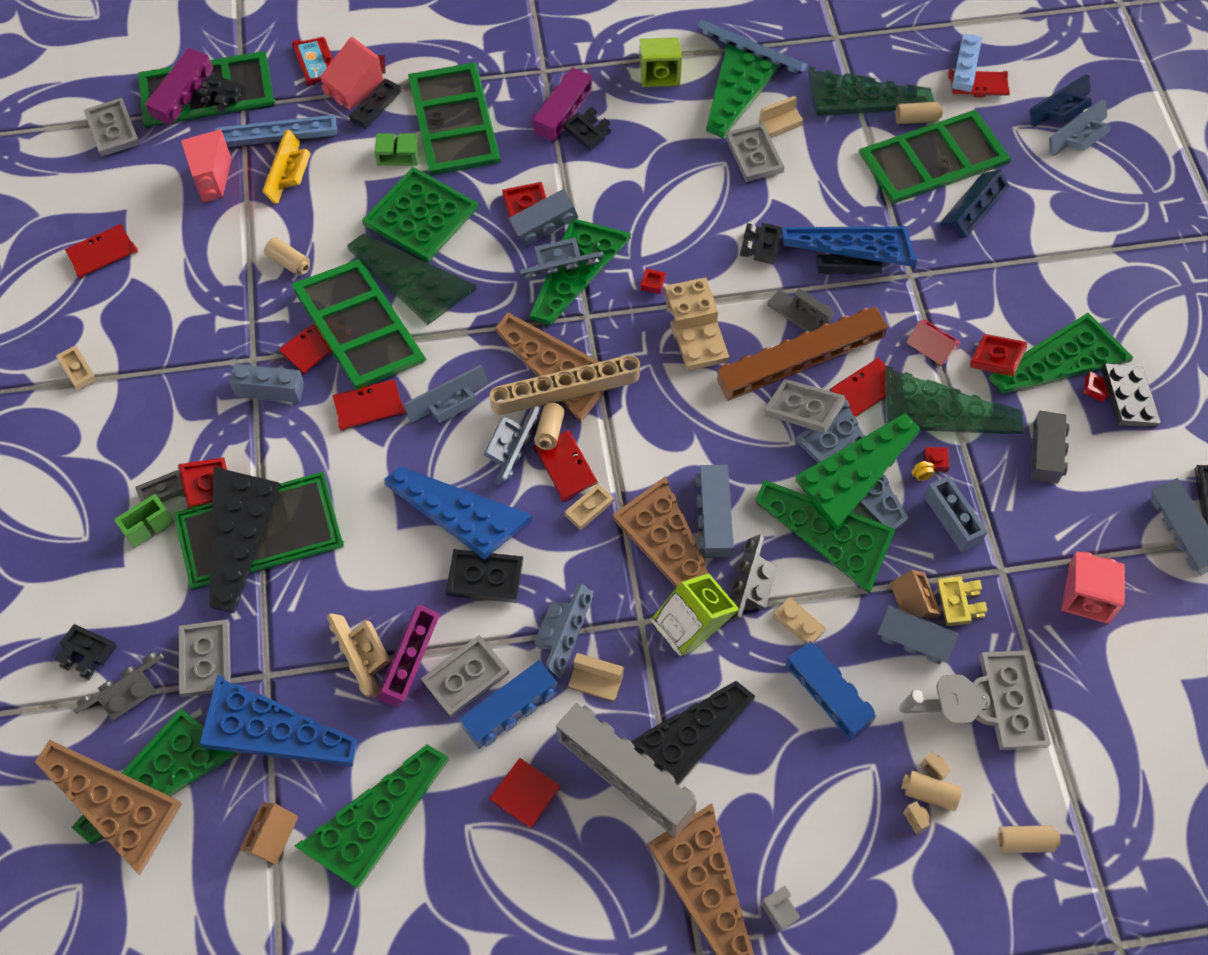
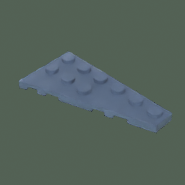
M847 399L826 433L808 428L796 438V442L817 463L865 437L858 425L859 422L856 416H853L849 408L850 405ZM883 475L864 500L860 501L859 505L874 521L895 528L896 532L907 523L908 517L897 496L891 490L889 480L886 475Z

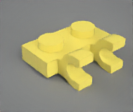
M962 576L937 580L946 627L970 624L972 621L971 617L975 619L985 618V613H987L986 602L968 605L966 595L970 597L980 596L979 591L982 590L980 580L963 583Z

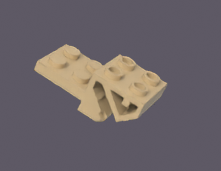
M707 278L666 285L664 295L667 311L674 316V319L670 322V327L674 340H677L686 371L729 362V355L717 323L718 309Z

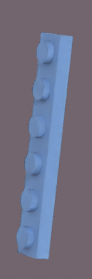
M700 19L698 27L703 29V34L713 37L714 34L720 36V41L730 44V41L737 44L736 48L747 51V48L753 50V55L763 59L765 55L771 58L770 62L778 66L781 63L788 65L787 69L792 72L798 73L799 70L805 72L806 63Z
M335 115L217 127L216 130H222L227 147L279 142L282 140L285 130H290L297 139L337 135V121Z

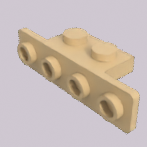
M330 613L327 616L330 630L336 635L340 643L339 648L345 654L349 662V668L359 682L360 691L366 697L376 698L379 686L373 675L390 663L391 660L372 623L364 621L351 631L344 616Z

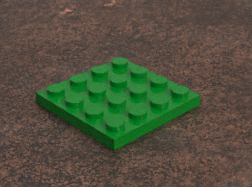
M412 167L362 219V223L365 227L429 263L478 209V202Z

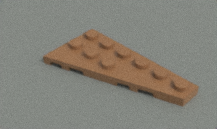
M507 313L496 326V333L537 377L599 362L510 313ZM606 390L562 400L561 402L582 423Z
M665 476L614 513L613 520L677 588L681 582L708 574V571Z
M49 740L35 763L131 867L141 875L182 803Z
M711 803L695 813L694 817L676 838L666 831L647 843V847L715 955H754L745 927L742 909L736 894L737 891L728 858L722 843L719 825L716 821L714 807Z

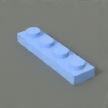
M963 34L952 89L972 91L982 37Z

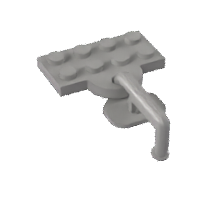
M1028 650L982 652L979 655L983 677L977 678L972 683L963 675H945L937 682L939 699L924 700L922 692L915 689L911 691V694L899 706V710L902 713L942 712L945 720L952 724H969L976 719L985 725L994 726L1000 750L1048 748L1051 745Z

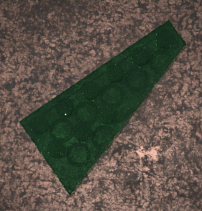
M809 66L808 68L816 116L896 111L897 104L934 102L931 88L910 84L900 86L894 85V81L887 80V83L877 82V78L849 73L838 75L833 74L832 70L826 69V72L816 71L815 67Z
M366 234L360 235L347 244L348 250L357 259H361L363 264L427 326L476 290L475 284Z
M885 366L886 424L906 413L920 428V431L1022 434L1023 432L1022 410L998 402L991 403L982 400L980 396L974 394L970 396L961 393L959 389L929 379L922 380L913 377V374L907 372L903 374L894 371L892 367Z

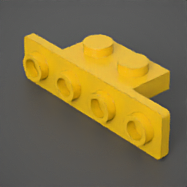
M285 130L263 188V193L274 204L279 203L284 188L300 185L310 157V152L306 148L298 150L300 141L290 130Z

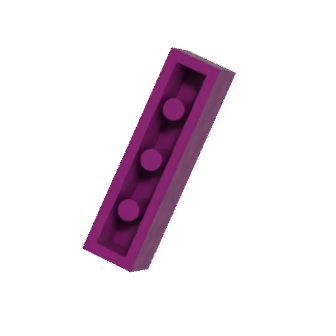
M191 48L186 50L145 103L152 118L171 125L179 117L180 112L189 104L193 95L201 88V84L212 73L213 66L208 55Z
M571 67L567 74L563 75L560 84L554 87L552 95L548 100L544 101L541 110L533 116L534 134L553 142L556 141L564 130L563 123L577 112L592 91V75Z
M419 604L411 612L375 699L399 708L405 702L439 619V613Z

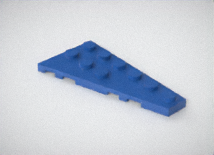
M906 226L782 227L781 236L784 246L916 267L917 259Z
M399 467L384 478V485L483 559H486L532 521V515L404 467Z
M217 675L200 746L207 749L353 767L357 739L332 727H325L308 716L299 715L291 708L263 695H256L246 690L245 687L230 683L224 677Z

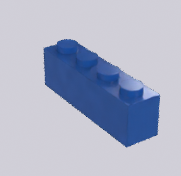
M809 641L788 657L786 667L849 741H851L873 724L876 718L875 711L867 701L864 702L859 697L855 686L845 681L840 669L835 664L831 665L825 658L824 651Z
M538 660L459 719L461 727L478 749L483 746L487 747L497 739V735L501 732H507L515 727L517 720L521 717L531 715L537 709L536 706L541 702L550 701L556 695V691H558L557 681L541 661Z

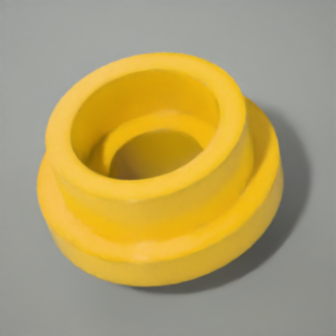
M926 461L917 463L912 470L913 477L917 478L918 481H925L935 474L933 463H927Z

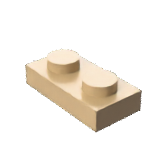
M76 345L56 355L77 391L97 380Z
M598 483L565 511V516L581 531L614 503V497Z
M790 597L774 612L773 617L805 644L809 641L814 644L826 631L824 625Z

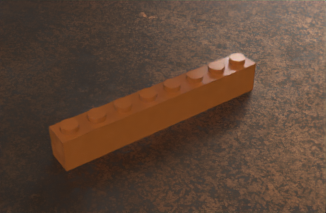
M876 306L869 309L864 308L857 314L844 316L832 324H824L815 331L804 332L795 339L784 340L775 347H767L755 355L744 356L735 363L724 364L717 371V381L729 401L885 338L888 326Z

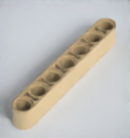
M627 355L497 386L490 392L491 409L495 414L504 415L533 408L536 405L542 406L547 403H554L633 384L640 376V361L635 356Z

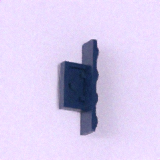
M1087 74L1083 75L1031 107V126L1036 127L1047 119L1057 121L1058 123H1065L1092 106L1091 98L1085 97L1091 91L1090 76Z

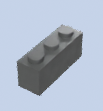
M1038 411L1033 421L1031 480L1058 484L1062 476H1066L1068 463L1065 462V456H1067L1069 444L1065 443L1069 433V424L1066 423L1067 414Z

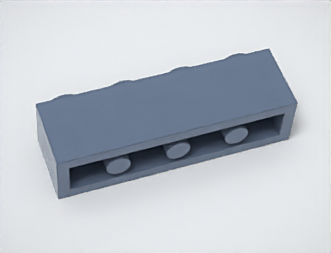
M728 464L700 465L699 474H695L696 488L700 487V494L696 496L697 508H701V515H698V529H702L703 536H699V549L704 550V558H732L734 542Z
M1175 478L1151 490L1152 498L1150 502L1155 511L1160 510L1164 516L1162 522L1168 531L1172 530L1175 534L1174 542L1178 549L1186 552L1188 556L1186 561L1192 571L1197 570L1201 576L1208 572V525L1180 480Z

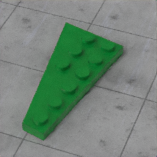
M727 44L706 125V132L724 139L777 73L778 65Z
M579 219L570 223L563 240L576 238L580 256L602 251L603 257L599 260V263L594 265L582 263L578 264V268L567 270L564 267L558 269L557 273L547 275L530 314V320L551 326L631 239V233Z
M1086 313L1026 351L1014 376L993 372L990 374L989 380L1002 394L1101 370L1105 363L1118 365L1129 363L1134 357L1089 313Z
M905 413L798 474L795 481L838 531L842 523L853 513L860 501L864 500L883 477L886 470L894 464L896 458L902 451L904 452L919 434L920 428Z
M764 480L755 502L870 594L896 529L852 513L845 519L837 531L807 495Z
M180 709L123 770L122 774L168 796H172L238 754L231 751L201 748L200 741L204 726L183 709ZM84 815L71 827L91 845L104 838Z
M426 744L405 760L398 769L390 775L388 773L381 779V782L373 788L366 790L337 812L334 818L326 824L320 825L314 830L313 834L294 846L359 890L449 760L448 757Z

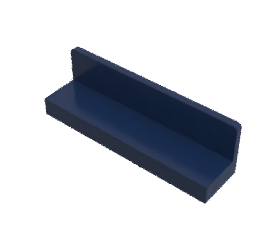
M996 170L982 173L943 218L940 225L953 224L960 238L968 237L1010 187L1002 171Z

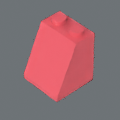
M354 37L348 39L320 76L322 81L321 87L324 93L328 96L331 95L339 105L345 106L348 110L362 102L383 81L379 56Z
M222 130L181 140L202 202L205 203L222 198L232 160Z
M1076 551L1070 560L1061 611L1109 624L1125 603V566L1111 558L1104 559L1093 556L1089 552Z

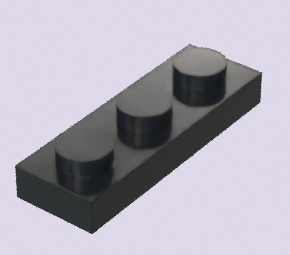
M385 78L349 115L350 121L367 129L402 92L401 86Z
M817 254L816 258L818 273L874 274L882 273L883 268L880 261L838 254Z

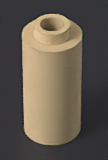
M938 102L897 104L896 122L898 125L938 122L939 118H942L943 115L942 106H939Z
M277 237L271 238L265 245L264 254L295 275L301 276L310 269L308 257Z
M557 403L545 404L540 416L534 441L539 448L544 450H551L557 445L564 417V409Z
M912 770L909 775H904L901 789L905 790L904 795L954 812L957 810L962 794L961 786Z
M1052 825L1000 826L998 828L997 838L1001 853L1055 852L1061 844L1059 831H1055Z

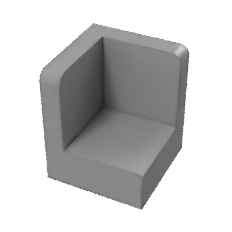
M786 886L764 898L761 903L762 908L778 933L800 918V915L789 900L791 893Z

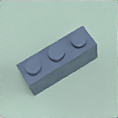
M562 189L510 217L509 220L523 246L526 247L529 244L535 243L540 238L552 234L564 225L572 223L579 217L565 190Z
M234 364L229 381L236 397L300 403L305 385L300 370Z
M947 476L930 484L924 498L960 552H966L982 544L988 531L951 477Z
M890 605L877 633L882 636L880 640L894 645L895 642L905 645L904 650L916 655L918 651L927 654V659L937 664H941L942 661L948 662L958 638V633Z

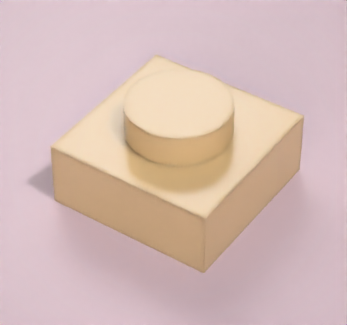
M933 752L927 755L920 765L931 777L940 780L946 778L951 771L948 768L947 762L941 756H936Z
M917 801L908 805L903 813L916 835L926 831L930 826V817L926 809L920 807Z

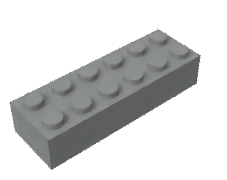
M575 703L556 724L558 741L676 838L695 815L697 801L694 799L695 795L686 787L680 788L674 783L675 779L670 773L665 770L662 772L654 766V761L646 754L640 755L636 752L634 745L625 737L620 739L614 734L615 730L605 721L601 723L595 718V713L585 705L581 707L578 703Z

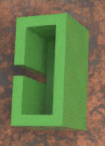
M376 133L374 153L377 166H417L419 151L417 134L405 133L395 136V134Z
M153 494L114 519L133 548L151 538V532L154 531L157 534L174 523L156 494Z

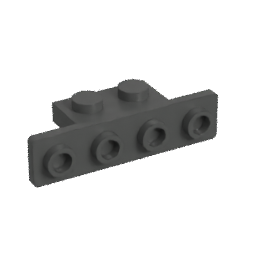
M800 288L794 293L793 298L782 290H778L767 303L770 308L806 332L815 331L827 323L831 324L834 311L828 305L822 304L810 293L804 292Z
M761 534L749 538L744 544V554L738 564V574L736 581L732 585L730 598L739 610L727 623L741 619L746 602L759 610L765 609L767 606L777 566L759 556L764 541V536Z
M154 651L141 659L143 664L136 668L133 665L120 673L121 678L114 683L110 679L98 687L100 692L91 697L87 694L76 701L77 707L73 711L77 715L99 700L112 720L121 716L156 692L143 671L164 658L162 652L158 654Z

